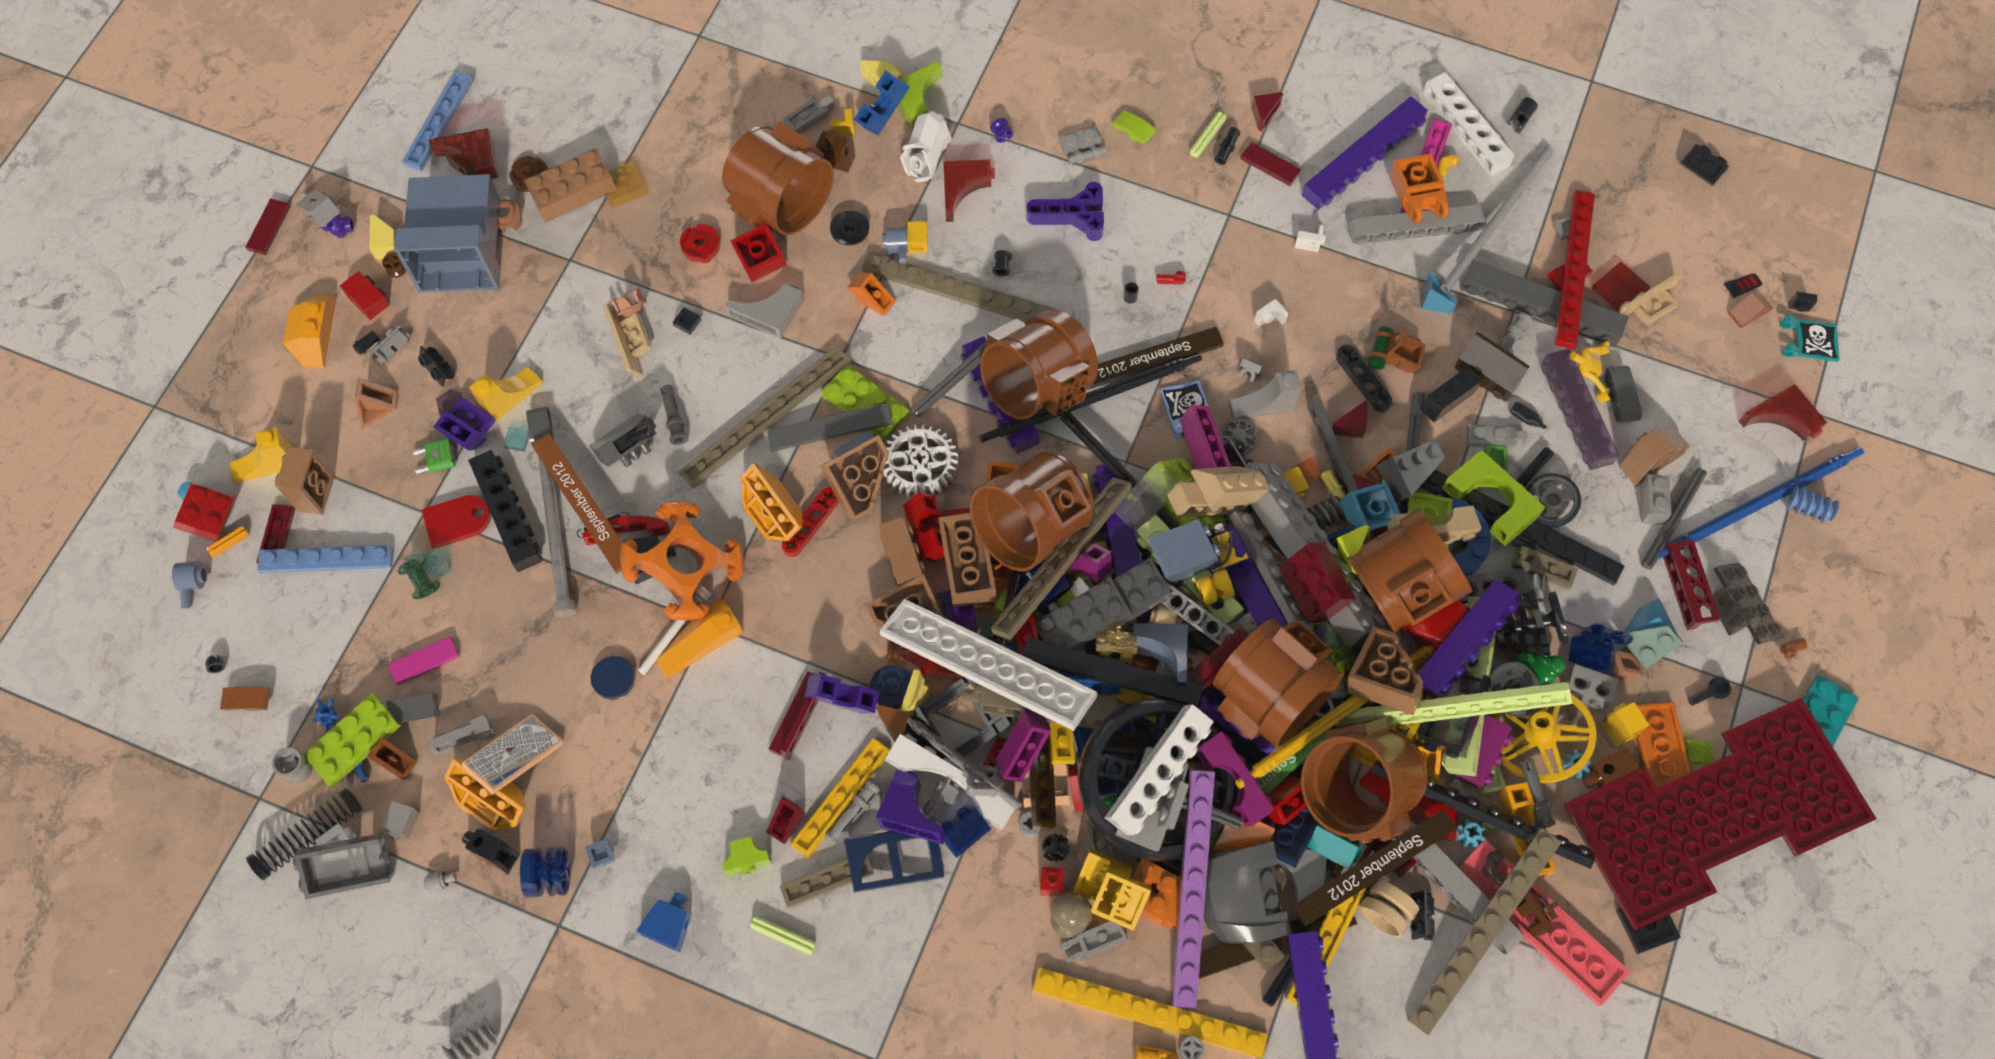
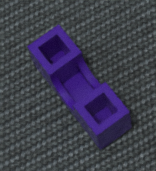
M824 674L809 675L804 697L862 714L875 713L880 691L863 686L840 683V679Z

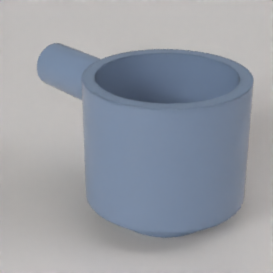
M906 226L886 228V233L882 234L884 250L888 249V254L898 253L899 262L902 264L906 263V253H908Z
M200 561L180 562L173 565L172 580L174 587L180 591L181 609L190 608V590L202 589L207 581V570Z

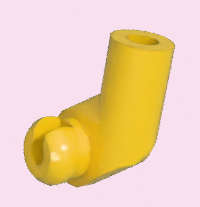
M1448 154L1440 159L1438 170L1442 178L1446 177L1448 167L1458 165L1459 157L1457 155Z

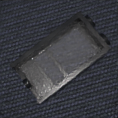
M1466 670L1461 679L1457 678L1452 683L1453 687L1449 694L1443 695L1441 698L1488 692L1492 682L1488 675H1483V678L1480 679L1474 677L1470 671ZM1480 715L1423 722L1418 740L1423 745V748L1428 751L1436 752V750H1440L1451 758L1458 759L1459 756L1466 758Z

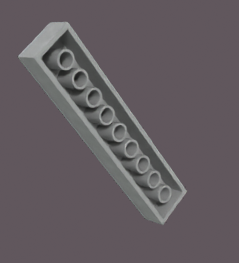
M1249 462L1245 468L1261 471L1270 488L1255 504L1250 505L1286 558L1289 559L1309 542H1325L1356 597L1354 601L1329 619L1347 648H1363L1373 626L1391 631L1386 619L1379 614L1374 602L1367 597L1360 582L1351 574L1349 566L1340 558L1338 550L1330 544L1326 533L1319 528L1315 522V517L1308 512L1303 500L1296 495L1292 484L1282 475L1280 467L1275 463Z

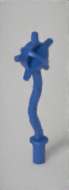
M321 699L317 700L318 708L316 709V717L313 718V722L318 721L324 724L325 731H329V725L332 728L337 725L334 719L338 720L340 718L332 706L333 699H329L328 703L325 704ZM363 761L353 769L361 783L369 779L363 767Z

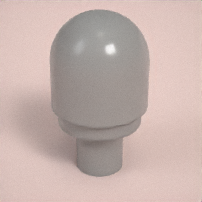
M444 871L431 873L425 877L424 887L430 892L445 889L450 882L457 881V875L455 872L446 874Z

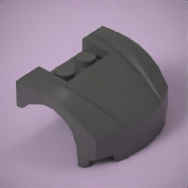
M1259 841L1251 846L1232 850L1209 851L1203 917L1207 927L1213 930L1221 942L1231 944L1252 943L1291 934L1287 911L1280 908L1273 865L1278 864L1274 841Z

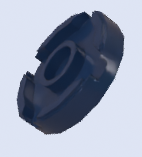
M610 656L597 662L592 669L590 679L592 687L599 696L604 699L615 700L627 695L631 691L636 677L629 661L622 657Z
M895 665L884 666L877 670L869 684L870 689L880 691L877 704L894 709L900 708L911 676L906 670Z

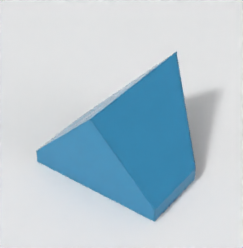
M1433 273L1428 275L1424 285L1422 309L1450 314L1454 311L1458 301L1450 292L1446 293L1441 290L1442 283Z
M1656 599L1638 609L1624 632L1654 628L1667 624L1675 632L1676 630L1660 599Z

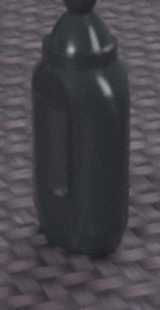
M1516 401L1509 410L1513 416L1529 426L1541 427L1542 429L1547 427L1536 412Z

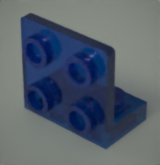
M1592 624L1571 638L1568 661L1609 676L1613 673L1616 652L1633 641V637L1626 635L1623 631H1614L1606 628L1602 624Z

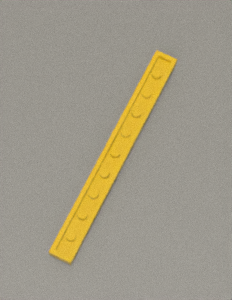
M1043 968L1038 969L1033 987V992L1185 1037L1194 1036L1202 1042L1260 1059L1263 1058L1268 1036L1266 1033Z

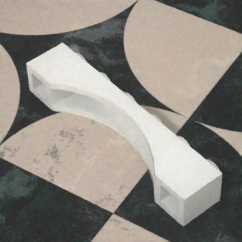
M899 735L885 759L886 762L903 772L927 771L950 778L966 791V778L962 775L963 771L955 767L956 764L948 758H939L936 756L937 752L928 746L924 748L916 744L917 740L910 735ZM998 795L994 797H971L978 808L982 820L999 830L1005 827L1014 811L1012 806Z

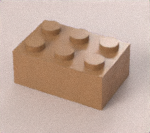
M288 447L286 454L282 457V466L280 472L276 475L275 486L298 512L323 515L335 477L313 450Z
M904 517L879 524L881 541L896 588L923 574L925 575V568L923 562H920L918 546L916 542L914 543L910 523L906 524Z

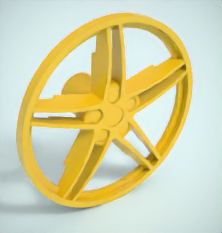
M1571 694L1572 703L1585 717L1588 728L1557 724L1556 719L1561 705L1555 706L1552 715L1547 712L1549 707H1542L1541 711L1534 715L1521 717L1527 721L1526 724L1516 717L1508 715L1506 712H1501L1525 730V733L1514 739L1509 747L1503 749L1502 754L1506 755L1525 741L1528 743V745L1508 757L1504 756L1501 765L1512 774L1525 780L1522 769L1516 767L1509 760L1538 746L1550 774L1546 775L1538 774L1540 783L1558 782L1577 774L1589 762L1596 745V727L1590 711L1577 697ZM1493 713L1492 718L1498 720L1501 713ZM1560 733L1589 734V736H1560ZM1556 741H1589L1581 759L1572 767L1563 771ZM1545 750H1552L1558 773H1554Z

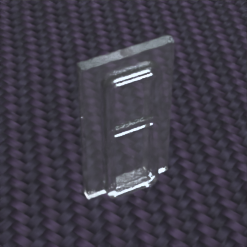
M1155 463L1127 494L1114 512L1136 532L1169 500L1167 494L1177 482L1169 473Z

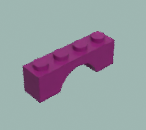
M1093 543L1087 549L1082 550L1069 568L1099 583L1112 572L1111 552Z
M1222 731L1215 733L1197 746L1196 755L1205 768H1222L1229 772L1235 781L1239 778L1243 780L1244 787L1240 789L1237 786V799L1232 808L1238 817L1242 818V823L1245 827L1254 826L1275 810L1271 805L1272 800L1268 794L1260 789L1258 779L1252 777L1245 766L1244 758L1239 753H1236L1232 747L1233 743L1229 736L1223 734Z

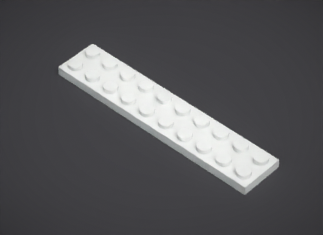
M906 599L901 602L880 629L881 636L1073 731L1097 697L1096 691Z

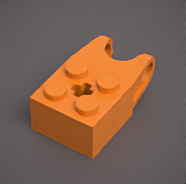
M1432 154L1393 160L1389 177L1401 205L1413 223H1420L1422 210L1425 209L1432 210L1440 218H1446L1448 216V201L1444 189V181Z
M1141 859L1132 879L1152 887L1157 895L1155 893L1153 896L1149 895L1141 916L1160 926L1162 925L1177 931L1181 878L1148 860Z

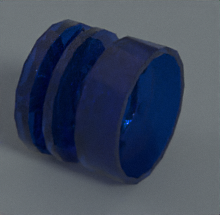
M560 846L556 850L554 847H549L546 856L541 848L524 849L520 860V884L523 896L525 898L542 897L545 887L549 896H555L556 893L559 896L567 895L571 879V864L567 848Z

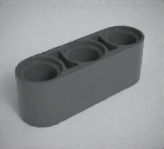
M1630 367L1606 368L1604 378L1606 387L1611 389V392L1608 394L1611 398L1610 402L1616 421L1618 423L1639 421L1642 416V410Z

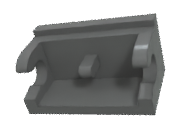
M432 692L387 701L388 710L399 724L439 716L437 694Z

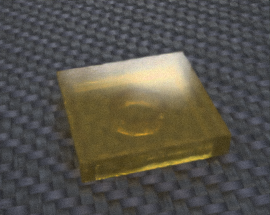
M634 162L608 171L617 189L605 194L612 209L648 195Z

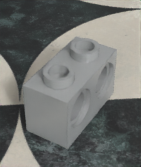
M1574 664L1568 671L1566 682H1569L1571 694L1580 701L1590 704L1595 709H1606L1613 701L1618 679ZM1575 681L1579 682L1582 685L1583 689L1578 688L1575 685ZM1596 689L1602 690L1604 696L1599 695Z

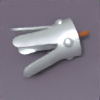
M1536 573L1534 574L1533 589L1537 601L1540 603L1545 601L1543 593L1545 576H1543L1542 587L1540 588L1539 575Z

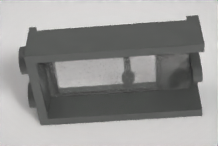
M384 831L373 835L300 848L293 858L294 869L298 870L300 877L298 882L301 892H304L305 899L388 883L394 875Z

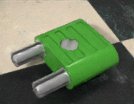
M448 437L427 442L424 446L412 450L414 456L426 454L427 464L416 467V474L425 472L435 473L456 466V452H454L453 441Z

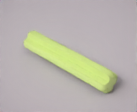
M1220 111L1216 113L1190 149L1191 156L1198 158L1226 120L1224 113Z
M755 916L751 921L750 927L807 954H812L815 949V942L765 919Z

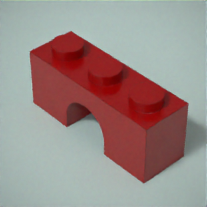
M919 492L907 501L903 508L906 519L911 525L920 559L936 562L944 556L940 529L931 528L934 518L940 514L934 495Z

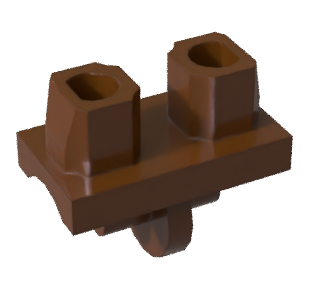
M1526 895L1524 897L1525 900L1516 909L1522 918L1534 912L1539 919L1528 926L1534 937L1554 932V928L1544 914L1548 913L1552 920L1556 919L1558 915L1554 908L1558 906V903L1555 901L1550 904L1543 897L1539 900L1544 907L1541 910L1532 895Z

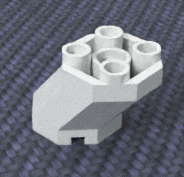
M932 111L919 115L909 143L903 146L905 151L901 154L900 159L905 173L909 176L913 175L917 183L933 178L941 151L946 149L948 143L952 140L942 114H936Z

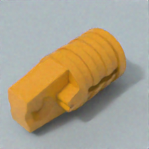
M1137 1045L1135 1059H1178V1053L1161 1048Z

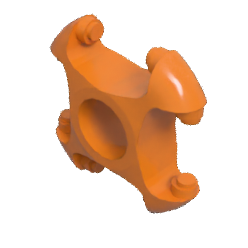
M670 501L661 503L657 508L656 514L661 519H670L672 522V530L667 538L648 552L642 554L636 552L638 550L637 543L629 538L621 545L620 566L623 578L633 583L640 576L638 574L639 570H642L662 583L678 602V604L670 603L664 609L665 614L674 620H697L704 618L708 614L710 608L706 603L697 602L695 604L692 600L693 592L698 583L707 575L717 569L724 568L727 569L728 578L736 582L743 576L744 571L743 550L737 540L731 538L725 544V547H727L725 549L727 553L702 538L686 519V516L689 519L692 517L695 519L701 512L694 502ZM673 548H682L692 553L697 561V572L683 574L674 570L668 563L667 551Z

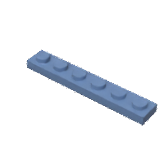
M454 71L403 158L402 163L404 166L419 171L423 170L474 82L472 76Z
M391 545L259 550L257 570L259 573L392 568L393 547Z

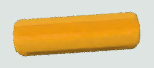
M240 526L207 546L206 549L212 557H216L248 537L249 533L244 526Z

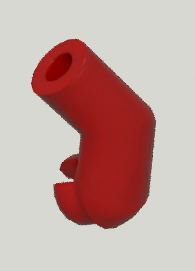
M1179 270L1175 274H1157V284L1182 285L1186 281V273Z

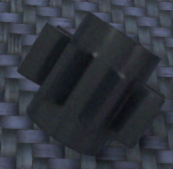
M1056 833L1045 837L1042 842V850L1045 851L1043 857L1050 862L1053 860L1056 863L1058 860H1064L1070 851V846L1066 844L1069 839L1062 834L1058 835Z

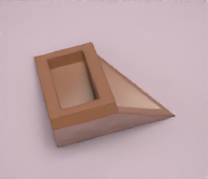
M361 378L357 379L355 402L362 429L395 410L397 390Z
M1596 642L1608 676L1617 678L1620 681L1643 675L1639 661L1634 654L1621 652Z

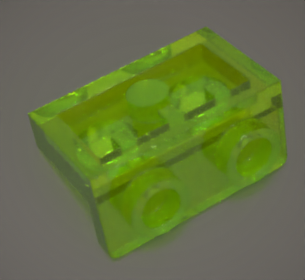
M1346 643L1334 649L1329 656L1334 666L1344 674L1342 680L1345 683L1346 690H1348V676L1357 659L1349 643Z

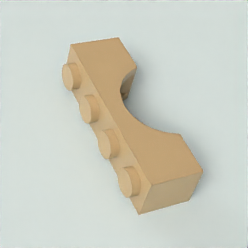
M1473 506L1453 508L1446 517L1445 524L1432 525L1445 544L1459 540L1464 542L1471 541L1482 529ZM1410 513L1394 515L1387 525L1388 530L1400 524L1399 520Z

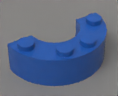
M1453 498L1452 509L1472 506L1465 501ZM1476 508L1474 509L1482 529L1473 540L1467 542L1462 540L1463 552L1453 556L1465 576L1477 573L1487 558L1491 547L1489 526Z

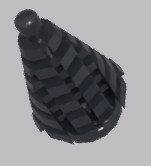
M1532 588L1527 591L1533 617H1527L1522 596L1519 595L1518 602L1520 604L1517 610L1520 620L1514 621L1513 615L1510 613L1506 617L1507 623L1501 630H1496L1495 638L1498 640L1501 652H1508L1504 636L1510 635L1514 651L1521 654L1522 651L1517 633L1523 632L1528 652L1536 654L1531 630L1536 629L1543 654L1551 655L1545 627L1550 626L1555 627L1560 643H1569L1556 591L1548 594L1550 612L1541 615L1537 597Z

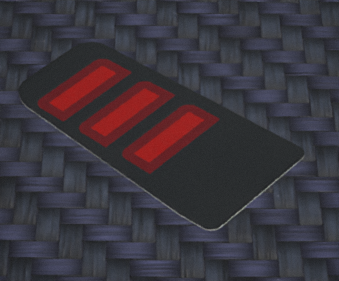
M1749 274L1724 283V286L1733 298L1763 285L1756 274Z

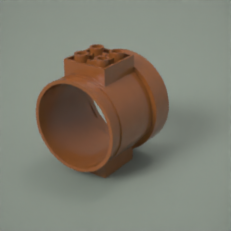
M779 121L774 129L767 125H759L750 129L738 139L725 160L722 171V183L725 190L730 193L726 202L732 205L730 210L756 228L766 223L771 232L775 229L783 235H792L807 227L824 207L833 185V167L829 161L823 158L824 153L782 122Z
M1049 309L1028 319L1025 323L1016 318L988 333L986 348L981 356L980 371L986 391L997 407L1010 417L1023 420L1034 416L1044 409L1057 416L1076 404L1083 402L1086 397V390L1095 382L1098 360L1093 342L1084 327L1070 314L1058 309Z
M1053 452L1040 453L1009 474L991 479L976 489L970 500L972 524L981 543L997 561L1016 571H1028L1052 554L1054 547L1086 526L1092 519L1094 512L1092 493L1082 473L1068 459Z
M1420 509L1399 520L1400 524L1363 545L1358 553L1347 557L1394 633L1410 623L1412 626L1418 624L1447 605L1453 604L1472 592L1469 582L1452 554Z
M1271 618L1256 628L1237 647L1217 673L1213 685L1226 696L1217 709L1222 713L1225 720L1232 722L1239 728V732L1244 737L1253 740L1262 735L1275 748H1279L1289 741L1316 714L1340 684L1344 674L1326 659L1333 650L1299 620L1281 627L1274 618Z
M1386 717L1346 724L1324 731L1326 740L1319 743L1309 753L1301 774L1302 794L1312 816L1328 831L1340 836L1349 837V841L1358 840L1359 844L1369 843L1377 838L1380 841L1393 839L1394 836L1404 834L1403 830L1411 827L1408 812L1420 802L1427 786V768L1418 747L1404 734L1388 729ZM1357 743L1372 751L1386 770L1390 783V802L1386 813L1375 810L1365 804L1353 789L1348 766L1351 752Z

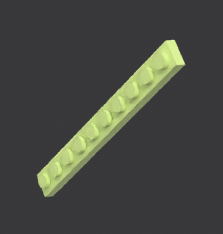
M1569 682L1422 700L1419 702L1414 715L1385 705L1368 706L1357 709L1337 723L1336 726L1339 727L1385 717L1387 726L1573 703Z

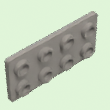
M1147 747L1145 749L1139 768L1142 766L1144 761L1152 752L1153 748ZM1185 762L1183 764L1185 766L1183 772L1171 781L1170 784L1172 786L1168 793L1159 798L1156 810L1151 815H1147L1143 821L1145 825L1138 834L1126 835L1118 828L1115 834L1158 852L1166 830L1174 829L1189 787V784L1184 783L1189 768L1188 763ZM1159 765L1157 769L1160 777L1165 773L1162 765ZM1148 783L1144 786V793L1147 796L1151 794V786ZM1132 803L1130 807L1133 815L1138 812L1136 803Z

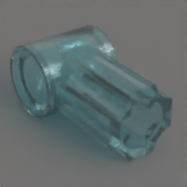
M439 550L431 551L428 554L406 555L403 562L407 575L435 573L438 576H443L449 573L452 567L449 559Z

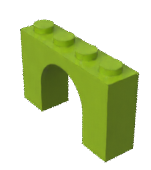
M1482 450L1450 475L1442 487L1452 498L1460 500L1478 487H1490L1499 491L1507 500L1508 511L1495 521L1490 529V533L1504 546L1539 518L1545 509V506L1541 504L1539 499L1533 497L1522 484L1513 479L1505 469H1502L1491 456Z

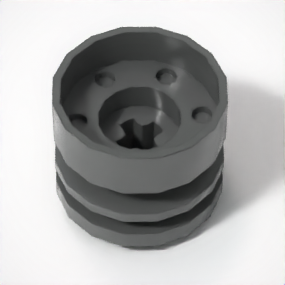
M1507 662L1498 666L1490 676L1492 685L1489 688V692L1541 686L1542 684L1526 665L1518 662ZM1539 708L1509 711L1506 713L1514 717H1527L1534 714Z

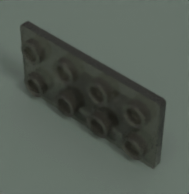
M1740 563L1716 566L1713 570L1722 583L1723 588L1712 595L1721 619L1720 621L1728 635H1734L1747 627L1757 644L1784 638L1780 626L1770 614L1769 607L1763 603L1757 587L1752 584L1747 576V570Z

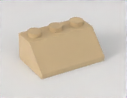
M1241 466L1193 469L1191 471L1209 508L1255 504L1270 490L1261 471Z

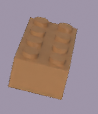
M597 148L524 180L545 223L617 190Z
M970 513L940 517L939 529L953 608L996 601V588L990 555L975 532Z

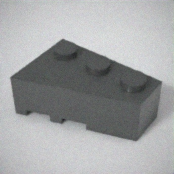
M1434 439L1378 464L1377 467L1384 482H1387L1395 503H1398L1412 496L1445 457L1437 440Z

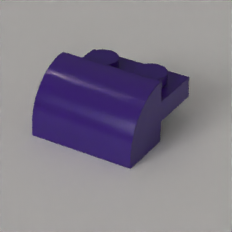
M461 397L450 412L445 411L433 427L460 446L472 451L486 441L484 435L496 420Z

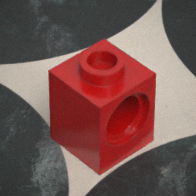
M1041 867L1040 896H1059L1063 894L1064 868Z

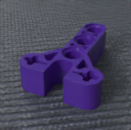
M1090 182L1086 185L1085 190L1072 199L1030 200L1026 205V220L1031 225H1073L1084 232L1089 240L1098 241L1103 237L1104 212L1089 211H1102L1103 188L1098 182Z

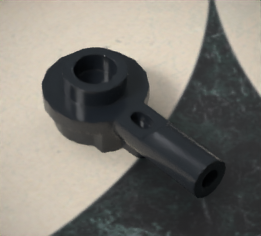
M1713 678L1708 684V689L1689 697L1688 701L1694 706L1712 696L1716 699L1726 698L1731 692V685L1725 678Z

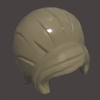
M1077 893L1059 895L1053 901L1050 910V921L1056 934L1060 937L1070 938L1078 933L1085 932L1093 917L1090 902Z

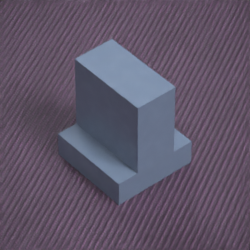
M490 174L409 178L404 228H396L394 250L419 293L499 289L500 267L495 256L500 197Z

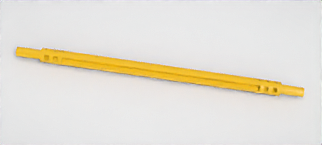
M1429 645L1423 646L1411 654L1409 658L1413 663V668H1417L1430 659L1433 653L1436 652L1435 649ZM1353 695L1252 766V770L1249 771L1254 779L1263 777L1322 735L1324 731L1335 726L1370 700ZM1241 778L1235 781L1240 789L1244 787V782Z

